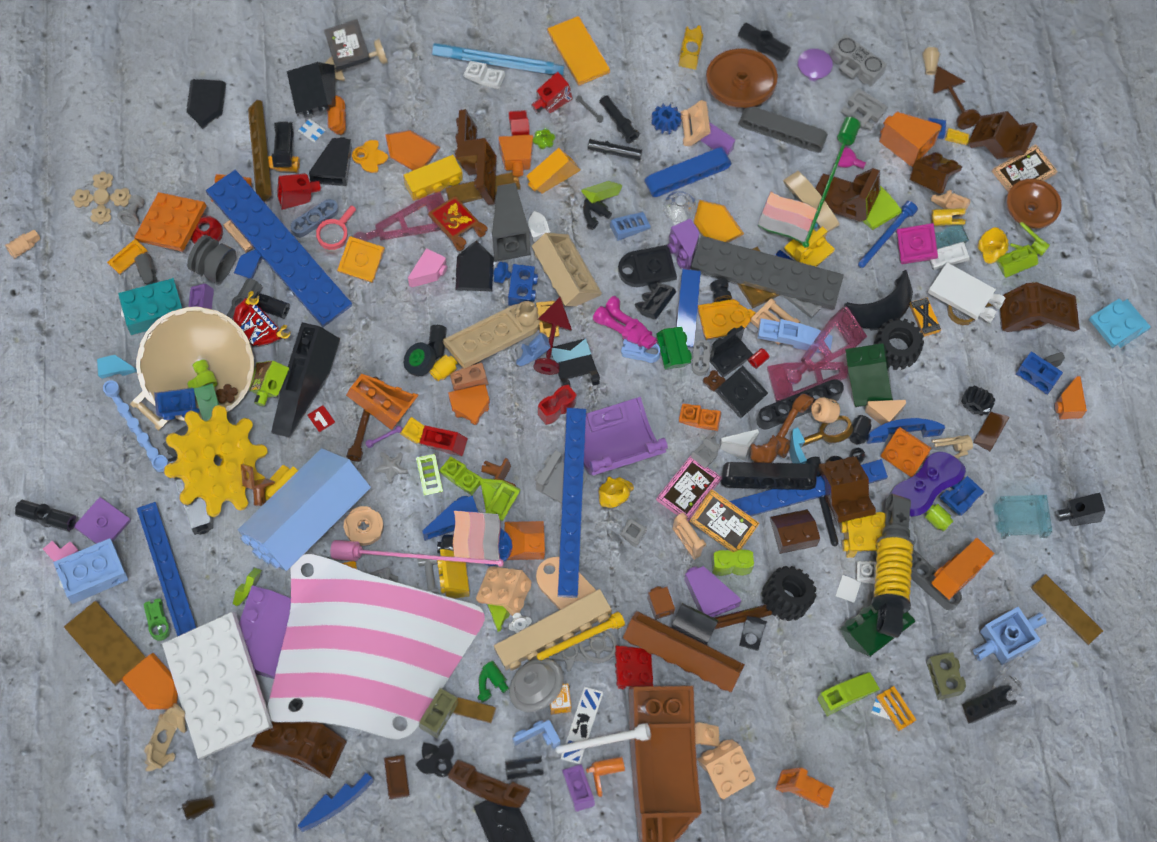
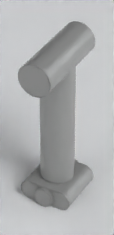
M418 559V566H425L428 588L426 591L439 594V589L435 588L432 566L438 564L437 560Z

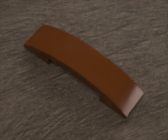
M460 760L456 761L448 774L450 780L465 790L504 806L521 808L531 792V789L511 782L509 785L476 771L475 766Z

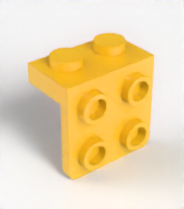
M876 512V515L840 522L841 533H844L842 549L846 551V558H854L858 551L878 550L877 540L882 537V530L885 527V513Z

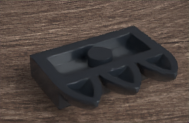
M662 283L649 284V289L652 292L642 294V298L646 302L635 303L636 309L643 316L657 319L675 295L676 290L674 287Z

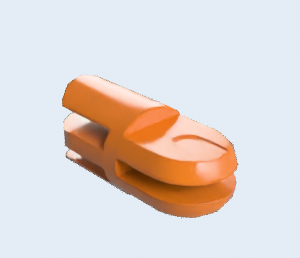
M336 95V106L329 107L330 110L327 111L328 128L334 131L335 134L342 135L346 130L345 101Z

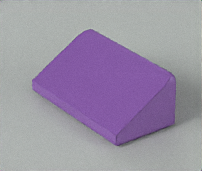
M709 122L711 133L700 141L713 150L723 147L727 155H729L734 149L735 139Z
M206 283L192 286L188 307L212 309L214 289Z

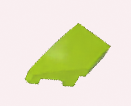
M254 568L247 575L245 584H241L235 591L233 605L239 606L246 599L251 586H256L262 570Z
M487 604L497 631L500 632L505 619L509 618L510 613L503 606Z

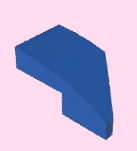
M256 250L241 255L234 273L253 279L258 264L262 262L263 258Z

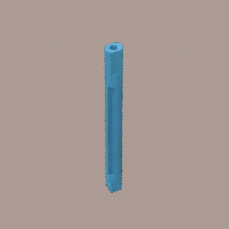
M438 43L433 44L432 55L551 75L557 72L563 75L565 65L554 64V62Z

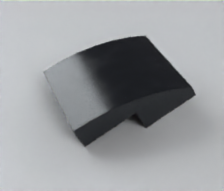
M682 603L670 628L707 645L719 620Z

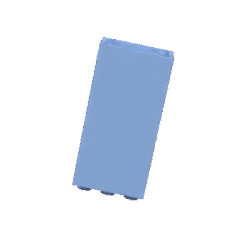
M321 448L238 529L242 535L240 539L247 546L250 545L253 548L252 553L256 557L262 558L267 564L271 563L276 569L281 568L287 571L371 487L349 459Z

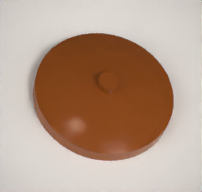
M739 48L722 52L710 62L706 72V84L710 93L720 102L733 107L745 108L759 105L768 100L777 87L778 74L773 62L762 53L751 49Z

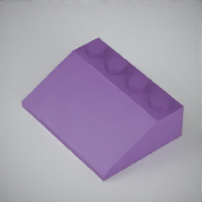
M251 586L239 625L255 674L274 679L290 615L291 598L271 590Z

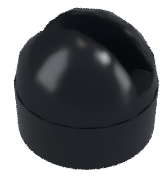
M859 447L852 449L849 457H854V454L861 453L856 455L859 463H862L865 459L864 450Z

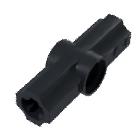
M747 22L742 25L738 32V36L755 45L757 51L769 53L781 61H785L791 51L790 46L773 38V34L770 31H761Z
M21 499L15 506V515L17 517L40 523L44 527H54L70 532L76 524V516L74 514L50 508L47 504H36Z

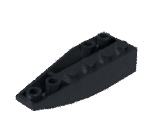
M301 322L289 360V370L282 385L272 426V434L289 438L292 436L331 372L340 338L320 326Z

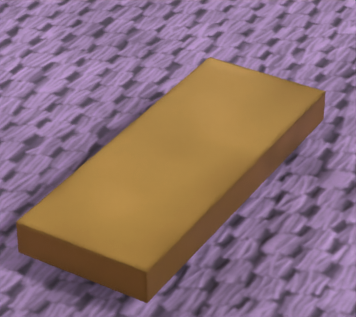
M458 697V705L453 714L492 723L496 707Z

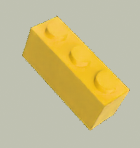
M454 155L403 175L404 185L413 201L424 199L429 194L438 193L446 187L455 186L463 181L462 170Z

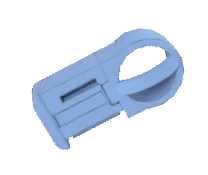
M627 339L623 341L621 353L625 358L654 363L661 356L660 347L657 343L651 348H655L658 353L650 354L645 352L647 348L644 346L639 347L638 344L628 342Z

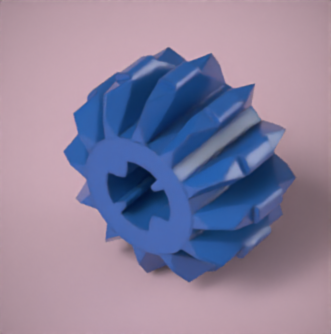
M664 103L661 107L657 106L652 113L651 123L655 126V130H661L662 134L665 131L670 134L672 130L676 131L678 126L681 125V112H678L677 107L672 108L671 103L668 106H665Z

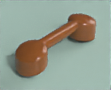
M802 394L794 401L792 409L779 433L776 435L777 440L781 443L778 456L782 458L787 456L790 440L785 438L798 412H805L812 404L813 397Z

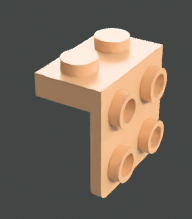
M489 567L476 600L483 604L503 606L513 616L514 613H520L532 581L522 570Z
M732 739L721 742L717 748L704 752L697 759L700 767L708 772L721 799L731 796L755 781V776L741 746Z

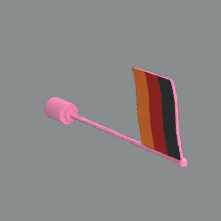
M454 511V557L362 550L359 542L334 540L331 544L330 553L332 559L357 561L362 554L495 564L501 567L504 562L500 559L498 547L501 530L498 514Z

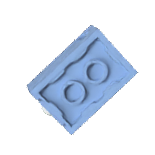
M111 538L53 562L60 578L59 585L65 590V594L71 604L129 580Z

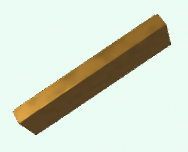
M513 172L497 175L495 195L497 194V186L516 183L517 190H520L521 185L518 177L513 176ZM474 181L446 188L448 200L456 196L463 204L483 199L478 189L476 190Z
M1046 574L1031 587L1088 645L1103 632Z

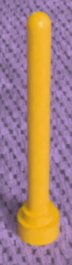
M617 611L610 615L608 621L538 653L537 659L540 661L610 628L619 629L625 626L624 618Z

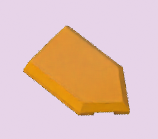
M699 199L693 223L702 236L729 243L744 235L725 205Z
M734 299L698 305L697 308L705 340L727 336L728 332L735 327L743 326L746 328L751 318L756 314L755 311L745 308Z

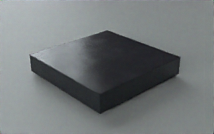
M744 366L740 367L715 390L740 419L768 394Z

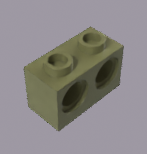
M950 652L930 657L926 664L937 699L942 700L962 695L966 688V682L964 677L960 676V663L958 658H955L954 653ZM940 663H946L949 670L942 669ZM946 682H952L955 689L948 688Z
M440 688L419 722L420 729L438 738L456 709L458 698Z

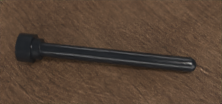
M818 456L808 458L806 464H813L817 468H819V464H822ZM826 496L819 498L830 542L832 546H837L839 541L832 515L826 502Z

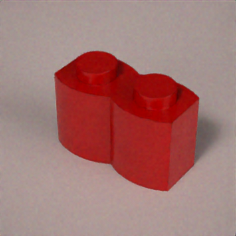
M569 385L558 388L554 395L544 398L538 404V416L545 425L555 422L561 414L567 413V408L575 407L577 394Z

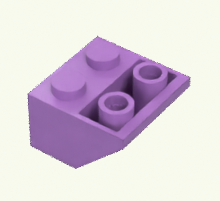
M691 218L671 227L669 243L667 245L670 253L676 256L678 266L686 270L691 269L699 238V231Z

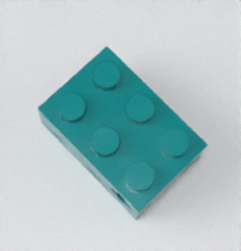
M174 278L118 293L122 307L121 316L126 321L130 335L147 331L152 324L165 314L183 308Z

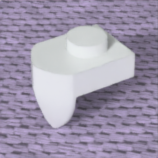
M534 211L529 217L528 225L533 241L536 242L544 233H550L546 218L541 213Z

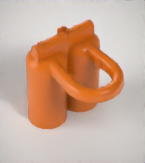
M622 757L596 761L586 769L587 773L593 772L598 797H602L599 776L625 771Z

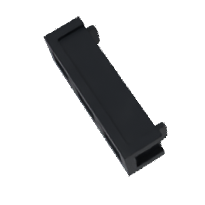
M283 121L274 123L273 168L292 167L293 122Z

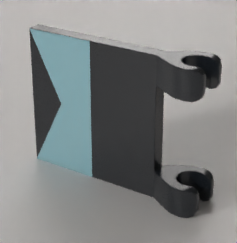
M586 338L552 347L551 354L553 360L558 362L560 366L558 376L561 386L569 385L571 387L570 378L590 374L593 386L600 384V376L595 367Z

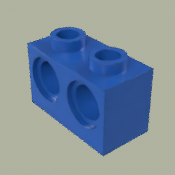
M513 264L508 306L519 304L523 301L535 302L536 290H533V285H537L538 282L535 266ZM526 276L528 279L524 280L521 277ZM525 293L527 295L519 296L518 294Z
M1032 351L1016 373V375L1047 395L1063 374L1061 370Z

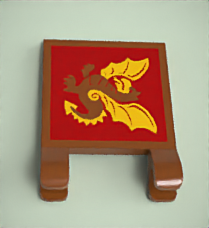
M456 196L428 213V216L451 239L458 251L465 248L464 245H466V240L460 237V235L474 228L476 234L479 237H483L488 230L487 226L479 222Z

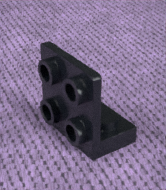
M743 326L731 329L726 337L723 339L718 338L712 344L710 363L722 377H725L747 362L753 355L741 341L745 329Z

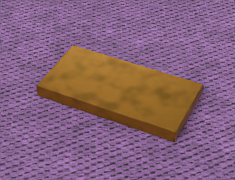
M96 601L91 603L64 626L65 630L115 686L122 681V678L146 658Z

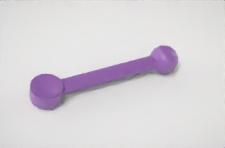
M398 425L394 430L374 440H367V448H372L375 443L396 432L400 433L403 428Z

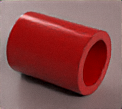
M760 348L748 361L751 366L757 369L770 356L765 349Z

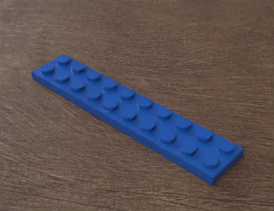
M236 169L206 190L207 195L260 254L322 328L352 307L351 301Z

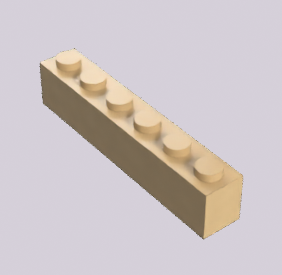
M598 589L494 645V650L505 670H515L521 666V662L537 658L538 653L555 646L558 642L574 637V634L579 631L589 630L592 628V624L598 621L599 623L606 621L610 618L609 615H611L612 609L601 590Z

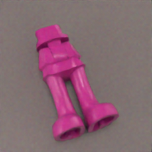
M612 296L605 307L600 306L593 315L594 322L619 332L622 338L627 339L628 342L638 344L639 347L644 346L647 349L656 344L657 339L652 336V332L644 324L620 310L621 302L618 297Z

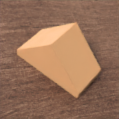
M906 400L868 401L865 413L880 425H883L897 418L903 411Z

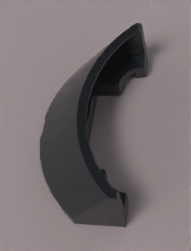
M907 270L902 271L900 278L894 282L895 290L885 298L867 304L849 302L844 304L841 313L852 328H868L870 331L879 330L888 320L893 319L895 321L896 318L901 319L904 316L913 297V289Z

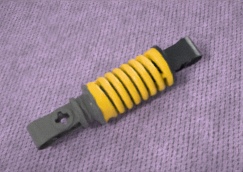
M891 493L885 504V527L882 530V537L877 540L878 550L872 607L878 611L877 632L898 638L903 630V614L911 608L909 596L911 592L914 541L909 539L911 500Z

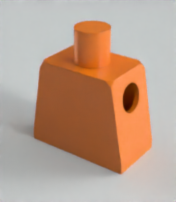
M533 135L499 136V151L504 169L507 171L513 170V176L515 177L523 176V170L531 168Z

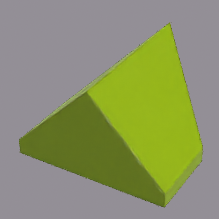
M480 478L485 513L498 514L499 519L503 521L521 489L504 480Z

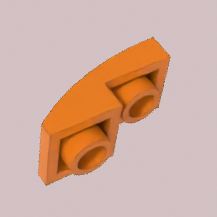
M682 404L679 422L701 429L718 431L722 414L721 411L702 409L700 405Z

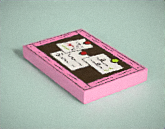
M690 456L659 494L656 501L677 516L684 512L687 516V521H689L711 489L714 490L719 484L721 476L708 467L704 468Z

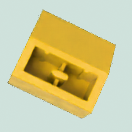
M440 550L441 556L454 557V551ZM437 560L439 575H441L439 576L441 594L445 593L446 597L453 599L470 597L466 562Z

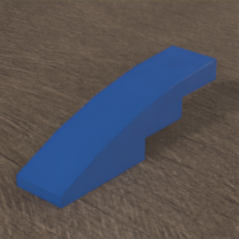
M682 269L676 327H683V331L687 334V347L693 348L701 271Z
M365 773L353 788L345 784L332 799L325 794L298 824L299 830L305 832L340 813L368 789L374 782L373 778Z

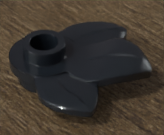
M444 739L439 747L430 743H423L422 756L424 759L416 763L417 768L424 774H435L441 778L447 777L453 768L451 759L454 756V749L450 741ZM441 764L446 766V769L443 771L438 769Z

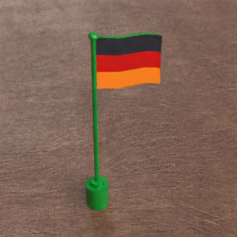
M846 117L843 120L837 136L842 145L818 208L815 209L805 203L787 199L770 192L758 222L759 227L775 234L790 237L802 243L805 248L809 246L808 242L845 145H852L855 142L861 126L859 120L854 117Z

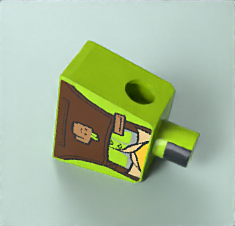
M273 360L256 363L249 388L251 392L257 394L254 401L255 404L264 407L269 397L278 396L289 367Z

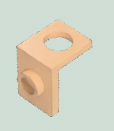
M700 722L695 723V744L718 747L719 727Z

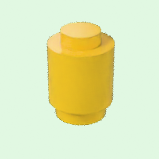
M445 354L435 362L429 373L437 382L444 380L457 370V362L451 355L448 357Z

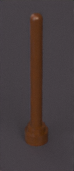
M365 409L362 412L354 445L348 449L346 455L347 459L355 462H360L363 456L361 445L370 413Z

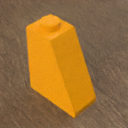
M558 148L526 177L529 179L528 185L533 191L538 190L543 194L578 173L581 169L568 154Z

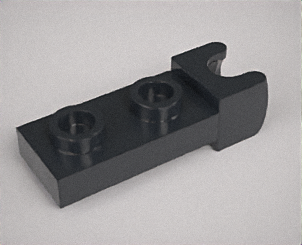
M1010 685L996 687L990 690V692L962 704L968 724L975 723L1004 709L1015 706L1017 701H1009L1006 696L1012 690V687Z

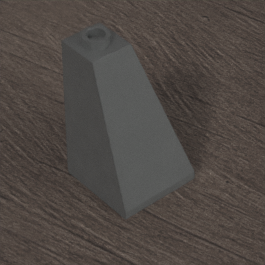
M516 183L497 186L492 228L495 262L531 255L529 228Z

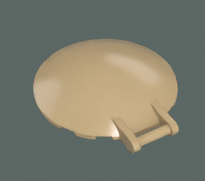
M186 307L165 314L152 324L140 343L136 368L143 391L130 405L143 413L159 431L169 420L159 419L141 401L146 398L155 406L154 392L188 388L187 383L197 376L192 366L193 363L199 360H207L208 370L214 373L218 383L214 388L215 393L218 389H223L225 384H230L232 388L235 387L238 390L233 402L219 403V405L226 408L228 413L244 398L253 378L254 357L247 336L236 322L216 310L202 307ZM195 396L196 408H199L198 402H197V399H196V396ZM182 415L175 416V419L185 421Z

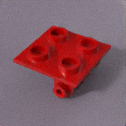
M615 646V673L617 674L616 685L618 689H626V686L653 687L652 654L643 648Z

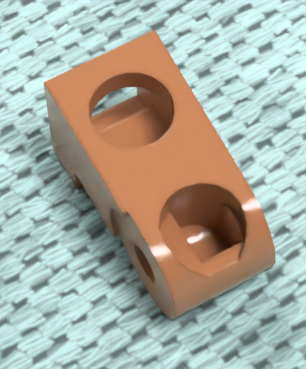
M482 363L465 369L462 368L450 374L454 391L483 384L489 385Z

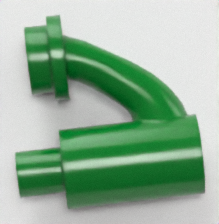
M494 661L484 665L479 675L480 695L477 699L481 700L482 703L492 697L491 690H486L487 678L502 693L509 690L506 684L507 679Z

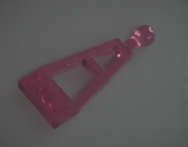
M438 192L423 197L375 225L376 230L367 233L359 231L353 237L368 241L379 236L380 240L439 231L441 229L433 220V224L408 228L404 217L426 206L429 213L445 203L442 194ZM399 221L401 229L383 231L386 227Z
M847 306L840 309L830 318L801 358L803 364L797 369L788 371L787 380L791 384L799 383L802 379V374L807 370L808 372L816 370L846 353L845 349L855 348L867 337ZM836 325L848 344L832 353L824 340ZM819 349L824 358L813 363L811 357Z
M799 362L767 366L775 402L832 379L844 380L847 378V373H849L848 366H844V362ZM813 370L816 383L793 391L788 371ZM821 370H838L839 374L823 380Z

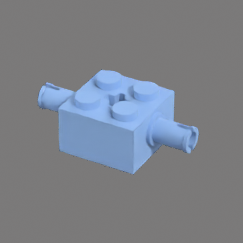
M1016 607L982 628L980 633L987 643L973 649L974 656L978 654L976 659L981 661L983 658L994 653L1001 665L1006 664L1034 648L1041 641L1034 630L1047 623L1046 618L1041 619L1044 615L1039 612L1027 620L1020 608Z

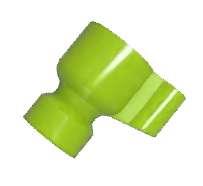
M199 360L193 363L192 366L197 376L187 383L188 388H198L212 383L215 388L218 383L214 373L208 370L207 360Z

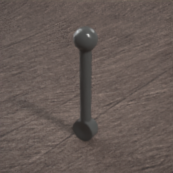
M578 95L576 101L587 108L596 117L598 123L603 122L604 117L598 115L583 101L582 96Z

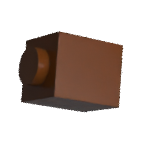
M659 586L648 592L647 599L655 620L674 614L675 607L668 587L662 588Z

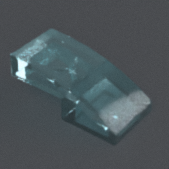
M962 225L947 227L943 232L935 233L937 249L969 241Z

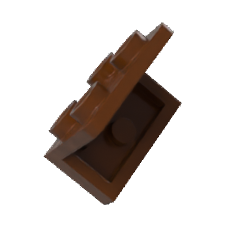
M934 152L915 161L910 180L942 194L944 193L949 176L962 171L963 166L959 165L955 160H948L942 154Z

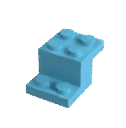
M1119 298L1089 318V321L1112 348L1117 345L1122 348L1151 328L1128 299L1122 302Z

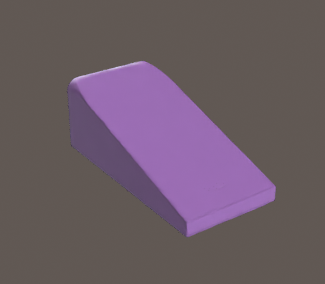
M582 764L562 770L575 811L578 812L595 806L594 797Z

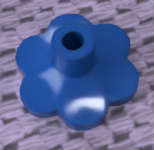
M500 261L494 269V282L503 283L505 278L509 279L511 277L507 262Z

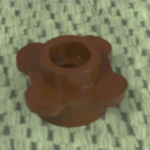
M712 370L708 377L703 378V383L713 392L726 381L716 370Z

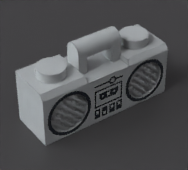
M846 34L832 47L830 53L831 59L841 65L839 67L841 71L853 79L857 76L870 87L884 74L887 63Z

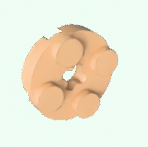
M360 506L349 512L350 514L344 520V531L350 541H357L360 546H367L381 538L383 520L378 512L367 506ZM361 522H365L366 525L369 524L366 530L358 528L361 526Z

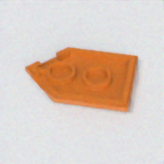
M411 130L385 134L390 158L411 170L428 165L440 149L438 145Z
M154 653L149 654L122 678L126 686L148 710L173 708L174 703L177 704L178 693L172 674Z

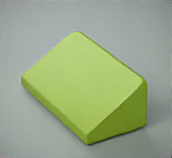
M606 181L584 188L581 192L591 203L619 195L622 185Z
M1026 245L1006 253L996 262L1006 278L1038 265V256L1030 245Z

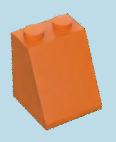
M896 112L892 117L888 116L884 121L883 125L885 126L880 132L881 138L879 142L913 167L915 161L922 158L935 145L942 126Z

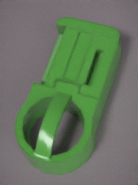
M155 599L154 603H150V601L144 603L149 633L157 641L166 639L170 634V627L164 615L161 599ZM161 624L166 626V630L164 633ZM155 626L158 628L159 635H155L152 632Z

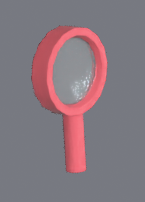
M351 205L339 220L328 219L319 224L316 230V237L318 243L323 248L336 250L346 243L348 232L345 224L354 214L356 208Z

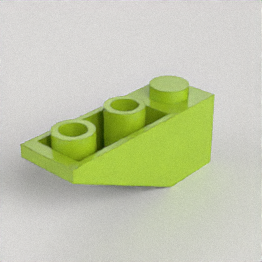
M868 672L821 692L817 700L828 717L879 691L880 688L872 674Z

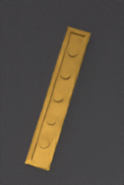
M256 100L248 108L255 190L257 195L265 202L272 196L263 101Z

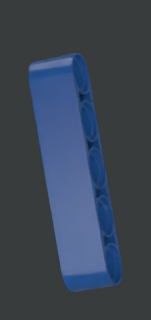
M719 147L647 176L644 182L652 197H659L728 169L732 162L724 148Z

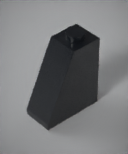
M344 137L331 139L309 171L310 182L319 181L320 184L347 186L352 153L351 139Z

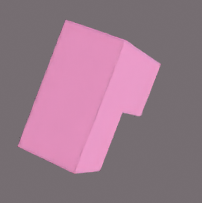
M53 541L43 548L53 562L79 552L71 541L61 549Z

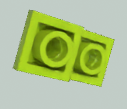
M451 456L439 470L444 477L471 496L481 485L480 478L482 477L468 470L465 464Z

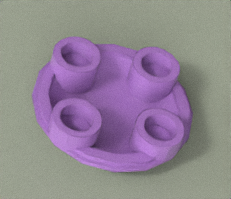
M808 49L800 55L797 66L809 80L817 81L826 77L831 72L833 62L830 55L825 51Z

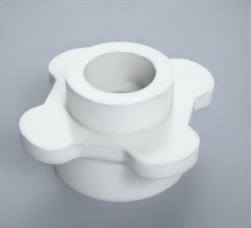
M517 612L513 614V621L508 627L511 631L518 633L529 627L532 620L529 616L524 617Z

